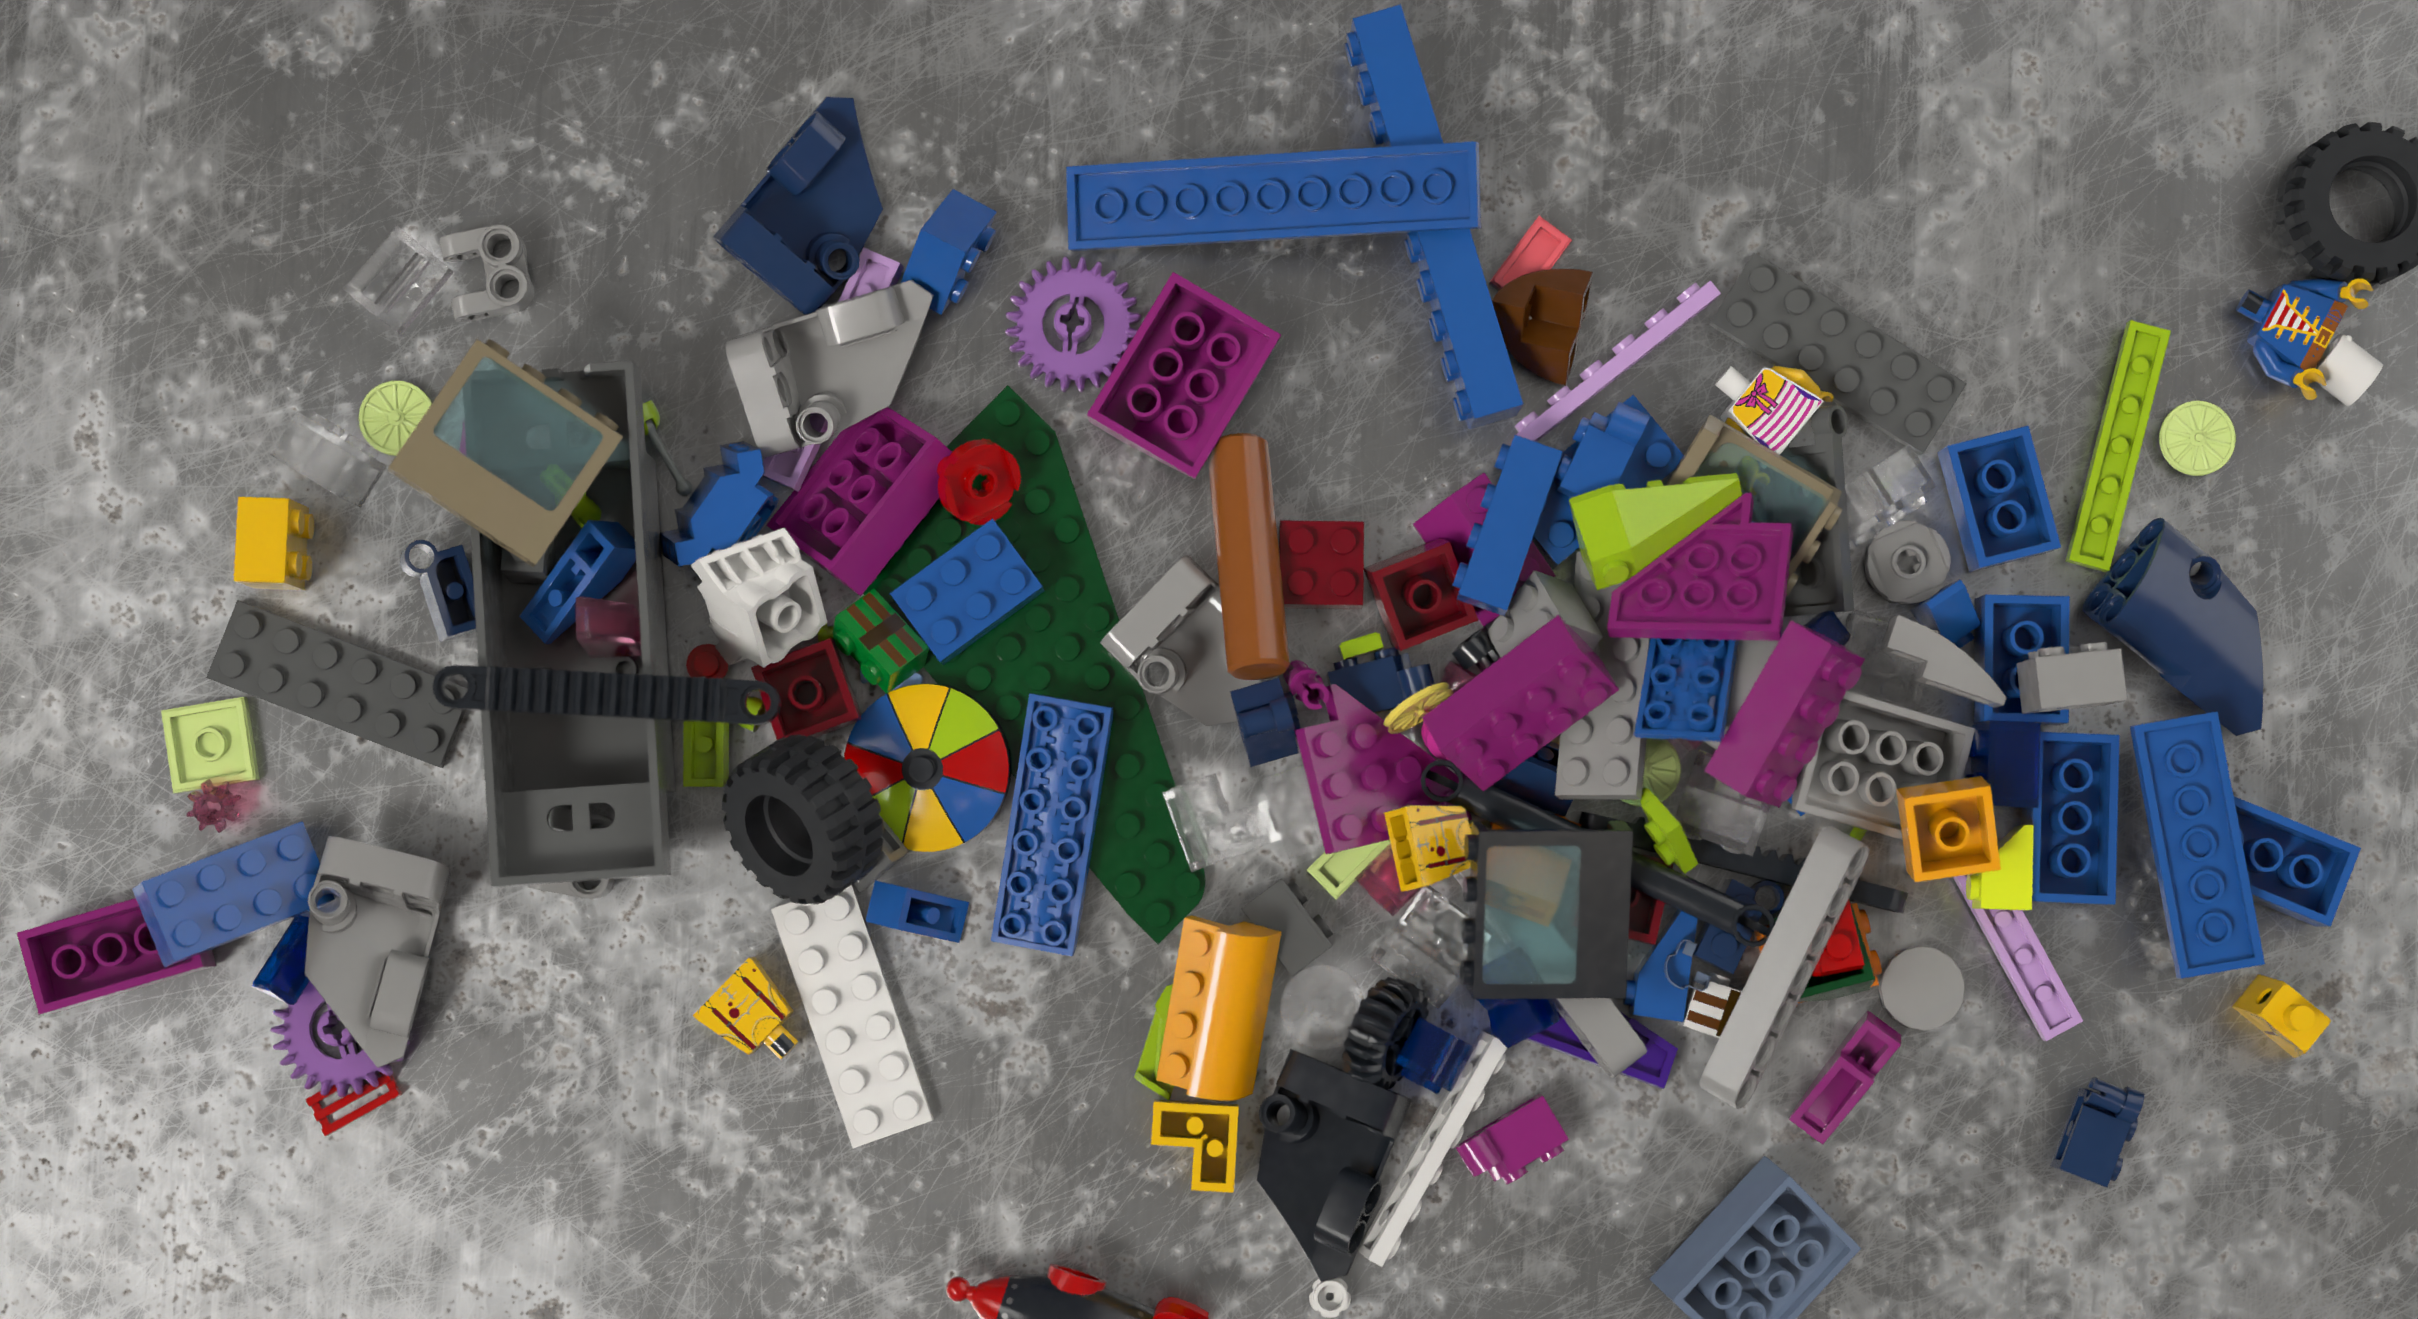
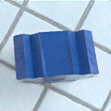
M744 441L719 445L723 464L703 468L704 477L683 508L674 509L678 529L660 532L664 557L679 567L690 565L697 559L707 556L708 553L712 554L714 551L730 548L736 543L749 541L760 533L778 507L777 504L779 502V499L772 492L757 483L764 474L761 449Z

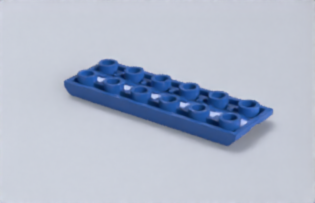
M1650 638L1634 732L1635 738H1680L1695 741L1721 742L1725 734L1739 640Z
M1034 693L1029 694L992 930V942L1074 956L1079 936L1111 733L1113 707Z

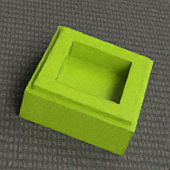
M1375 632L1341 642L1338 651L1341 660L1381 651L1384 646L1380 633L1377 634Z

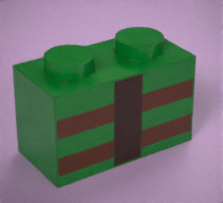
M872 589L835 616L832 632L834 643L843 654H850L857 661L862 674L871 684H878L886 694L925 666L929 647L875 589Z

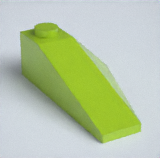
M1737 473L1689 477L1682 484L1666 486L1663 485L1661 480L1648 481L1645 488L1626 489L1624 484L1608 485L1570 498L1569 503L1581 556L1597 591L1629 580L1742 496Z

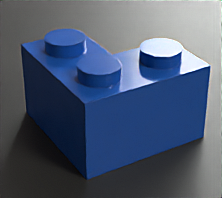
M952 189L921 228L901 283L913 280L932 293L934 296L929 309L941 315L951 302L958 304L969 283L963 279L965 273L972 271L981 251L986 252L995 237L996 230L991 228L997 211Z

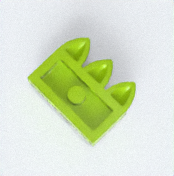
M1644 786L1640 802L1648 819V823L1644 827L1656 843L1653 847L1668 866L1674 862L1686 874L1697 866L1698 863L1681 824L1659 799Z

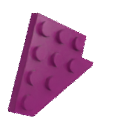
M1752 493L1743 494L1612 592L1607 624L1609 637L1779 641L1783 629L1793 538L1792 524L1752 523L1753 495Z
M1336 684L1326 686L1329 691V700L1326 708L1330 722L1295 730L1326 855L1390 840L1384 815L1385 812L1407 806H1455L1447 801L1438 802L1432 800L1422 789V772L1427 765L1436 761V759L1403 734L1389 733V727L1384 725L1382 718ZM1435 765L1430 769L1459 783L1458 776L1443 765ZM1428 778L1425 779L1426 786L1435 795L1450 796L1455 792ZM1466 811L1468 821H1471V813Z

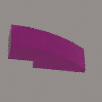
M1867 1010L1817 1075L1789 1116V1120L1823 1145L1875 1082V1076L1901 1046L1902 1035Z

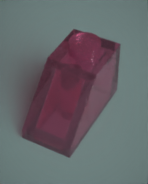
M576 597V639L590 658L641 656L640 613L633 604L589 597Z

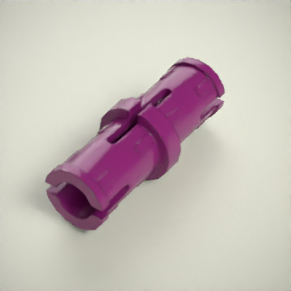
M1291 661L1290 664L1293 669L1290 670L1288 668L1283 673L1290 692L1309 709H1321L1323 706L1319 703V700L1322 699L1326 704L1329 700V691L1323 685V679L1303 661Z

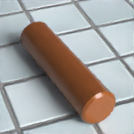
M1229 434L1221 436L1208 457L1227 672L1233 677L1242 680L1268 679L1283 674L1290 667L1268 441L1256 434Z

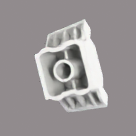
M785 528L765 535L755 536L749 541L736 543L724 550L714 551L708 556L697 559L691 565L702 580V583L697 588L702 593L710 616V624L708 626L720 641L715 648L729 666L746 659L754 661L763 668L770 663H777L787 655L792 647L802 640L806 641L813 638L820 628L828 623L813 566L801 559L797 544Z

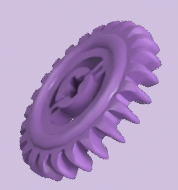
M1066 256L1063 257L1062 268L1059 271L1051 261H1047L1046 276L1040 274L1036 269H1032L1031 273L1035 281L1033 286L1024 281L1019 282L1025 297L1014 295L1010 297L1011 302L1019 308V311L1006 312L1005 315L1007 319L1017 323V326L1006 329L1005 333L1007 336L1019 338V340L1012 344L1009 349L1013 353H1025L1018 361L1019 367H1025L1030 364L1034 365L1030 373L1031 379H1036L1043 373L1046 374L1044 383L1046 388L1051 387L1056 379L1060 380L1062 392H1066L1070 383L1075 382L1078 391L1082 393L1086 380H1090L1096 388H1100L1099 375L1104 374L1106 377H1110L1113 372L1112 366L1117 365L1122 357V353L1125 352L1130 344L1128 339H1133L1137 332V329L1130 327V325L1141 320V314L1128 312L1137 303V298H1123L1122 296L1128 290L1129 284L1124 282L1117 286L1113 285L1117 277L1116 270H1112L1102 277V263L1100 261L1095 264L1091 271L1087 270L1084 257L1080 258L1076 269H1072ZM1070 296L1069 303L1062 305L1054 316L1056 333L1063 341L1062 352H1060L1048 343L1043 331V320L1047 310L1055 301ZM1086 298L1099 307L1104 318V330L1099 342L1092 349L1082 354H1077L1078 345L1085 342L1092 332L1091 316L1084 307ZM1079 299L1076 304V311L1080 323L1084 325L1076 326L1075 332H1072V349L1068 351L1070 335L1067 325L1063 321H1070L1071 315H1074L1075 301Z
M306 975L307 983L305 984L299 980L291 979L290 984L296 994H280V999L288 1005V1008L273 1011L275 1016L284 1020V1024L270 1029L273 1033L284 1035V1039L275 1044L273 1049L288 1050L289 1052L280 1061V1065L287 1066L294 1063L297 1065L290 1076L291 1079H299L307 1074L308 1077L304 1085L305 1089H312L320 1081L321 1095H328L334 1084L336 1085L338 1096L345 1097L349 1089L348 1084L352 1085L356 1094H362L364 1080H367L371 1086L378 1087V1072L387 1076L393 1074L389 1064L377 1068L363 1049L358 1053L357 1041L346 1028L342 1030V1035L333 1034L332 1027L338 1024L339 1018L328 1004V1011L323 1013L317 1024L318 1035L326 1044L338 1046L342 1059L328 1056L319 1049L313 1038L312 1023L316 1012L326 1001ZM400 1058L396 1061L401 1062L403 1061V1058Z

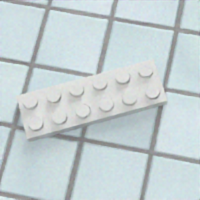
M853 884L832 899L821 904L805 905L789 902L772 908L771 911L852 1148L933 1121L926 1095Z

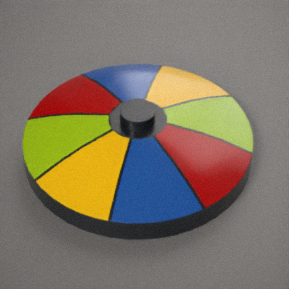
M921 683L905 686L885 694L862 713V719L855 723L849 735L844 758L846 760L851 759L859 767L857 771L863 779L867 778L872 786L870 792L873 798L878 799L881 807L878 814L908 850L935 852L956 847L980 834L995 819L1009 791L1012 773L1011 754L1002 727L990 710L979 700L951 686Z

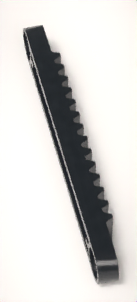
M452 665L441 669L435 676L432 685L433 694L438 702L446 707L458 710L762 725L773 721L781 708V698L777 690L766 682L756 680ZM453 675H461L467 681V693L462 698L453 700L447 696L445 684ZM759 690L766 692L770 697V708L763 715H753L747 708L746 702L749 695Z
M1581 812L1579 824H1582L1581 827L1585 829H1607V821L1622 820ZM1637 817L1632 823L1626 822L1633 830L1632 847L1657 853L1653 847L1656 843L1644 827L1646 824L1645 818ZM1684 830L1698 864L1790 887L1794 886L1807 859L1798 858L1794 862L1792 854H1782L1778 859L1776 850H1766L1762 854L1760 846L1755 845L1749 846L1745 851L1743 842H1733L1729 847L1727 838H1717L1712 842L1711 834H1700L1696 839L1694 830ZM1859 876L1849 899L1854 903L1903 914L1908 893L1861 881Z

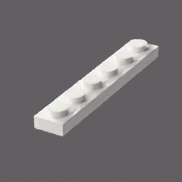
M1483 1030L1481 1031L1360 1244L1358 1252L1368 1260L1382 1267L1386 1259L1389 1260L1396 1254L1401 1243L1400 1235L1407 1222L1410 1223L1417 1217L1422 1206L1421 1198L1427 1187L1433 1185L1441 1175L1444 1157L1448 1150L1453 1149L1461 1140L1464 1133L1463 1124L1469 1113L1474 1112L1480 1106L1485 1096L1484 1087L1491 1075L1497 1074L1502 1068L1506 1059L1504 1052L1508 1044Z

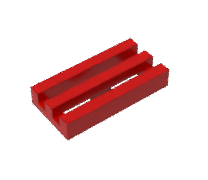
M380 1072L381 1077L377 1078L379 1082L378 1087H373L368 1083L363 1086L362 1094H356L354 1091L325 1108L322 1107L320 1102L337 1093V1088L334 1084L328 1095L323 1096L319 1091L305 1099L308 1106L312 1107L316 1121L320 1122L324 1136L331 1135L401 1096L402 1093L393 1076H387ZM383 1085H387L389 1089L387 1093L333 1123L330 1122L329 1115Z

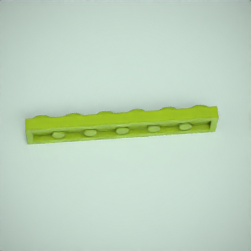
M2133 320L2126 323L2065 562L2102 572L2110 571L2171 333L2170 330Z

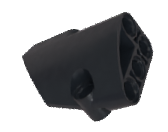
M1290 1049L1276 1082L1273 1095L1264 1099L1259 1109L1260 1122L1265 1129L1257 1182L1264 1189L1292 1230L1320 1281L1323 1282L1346 1276L1351 1269L1381 1195L1382 1183L1379 1181L1412 1099L1366 1081L1362 1083L1352 1078L1350 1074L1345 1073L1342 1069ZM1284 1105H1288L1290 1117L1284 1125L1280 1126L1277 1119L1278 1111Z

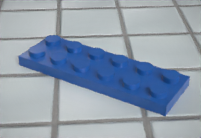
M2218 711L2130 726L2176 978L2182 979L2265 965Z

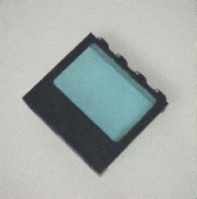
M1472 821V834H1466L1464 839L1465 859L1471 860L1470 876H1464L1463 899L1464 902H1469V918H1463L1461 924L1462 943L1468 944L1467 960H1461L1460 982L1461 985H1466L1473 999L1626 998L1633 830L1625 821H1607V829H1486L1481 821Z

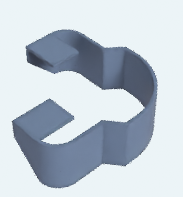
M1681 940L1677 944L1674 954L1668 955L1665 959V976L1673 986L1679 989L1690 987L1697 991H1704L1709 986L1711 976L1697 971L1693 981L1705 986L1701 990L1690 985H1685L1681 988L1675 985L1668 976V960L1671 956L1677 955L1681 943L1687 941L1682 953L1690 957L1693 956L1698 945L1690 940Z

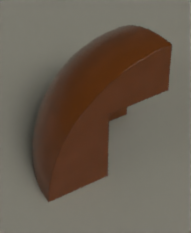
M1549 269L1529 273L1507 283L1497 292L1492 300L1506 349L1524 367L1554 383L1566 386L1578 349L1577 344L1581 323L1586 316L1593 276L1592 271Z

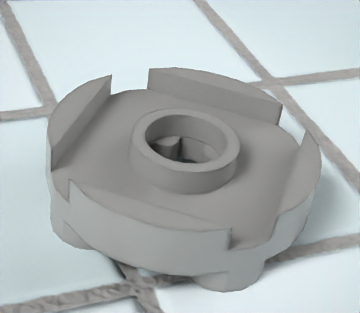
M1904 520L1888 525L1875 535L1865 550L1864 566L1867 579L1872 588L1889 603L1913 605L1929 599L1940 591L1947 578V572L1950 570L1951 556L1943 537L1931 527L1928 528L1915 521ZM1903 551L1909 557L1915 555L1918 559V563L1913 566V574H1908L1905 569L1899 570L1897 562L1901 560L1900 553Z

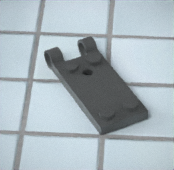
M1840 405L1819 407L1811 416V427L1814 433L1815 445L1789 448L1788 444L1780 454L1787 460L1842 491L1837 506L1843 509L1832 529L1829 531L1823 527L1816 540L1821 543L1808 564L1801 561L1794 571L1799 577L1786 597L1784 617L1854 611L1842 438L1847 432L1848 420L1844 409ZM1767 466L1764 468V472L1768 473L1771 477V481L1765 484L1768 523L1792 524V553L1823 506L1824 500L1813 492H1810V495L1807 497L1803 492V486Z

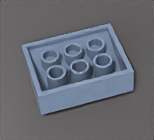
M1764 1156L1654 1273L1650 1280L1690 1319H1796L1861 1250V1247L1790 1175Z

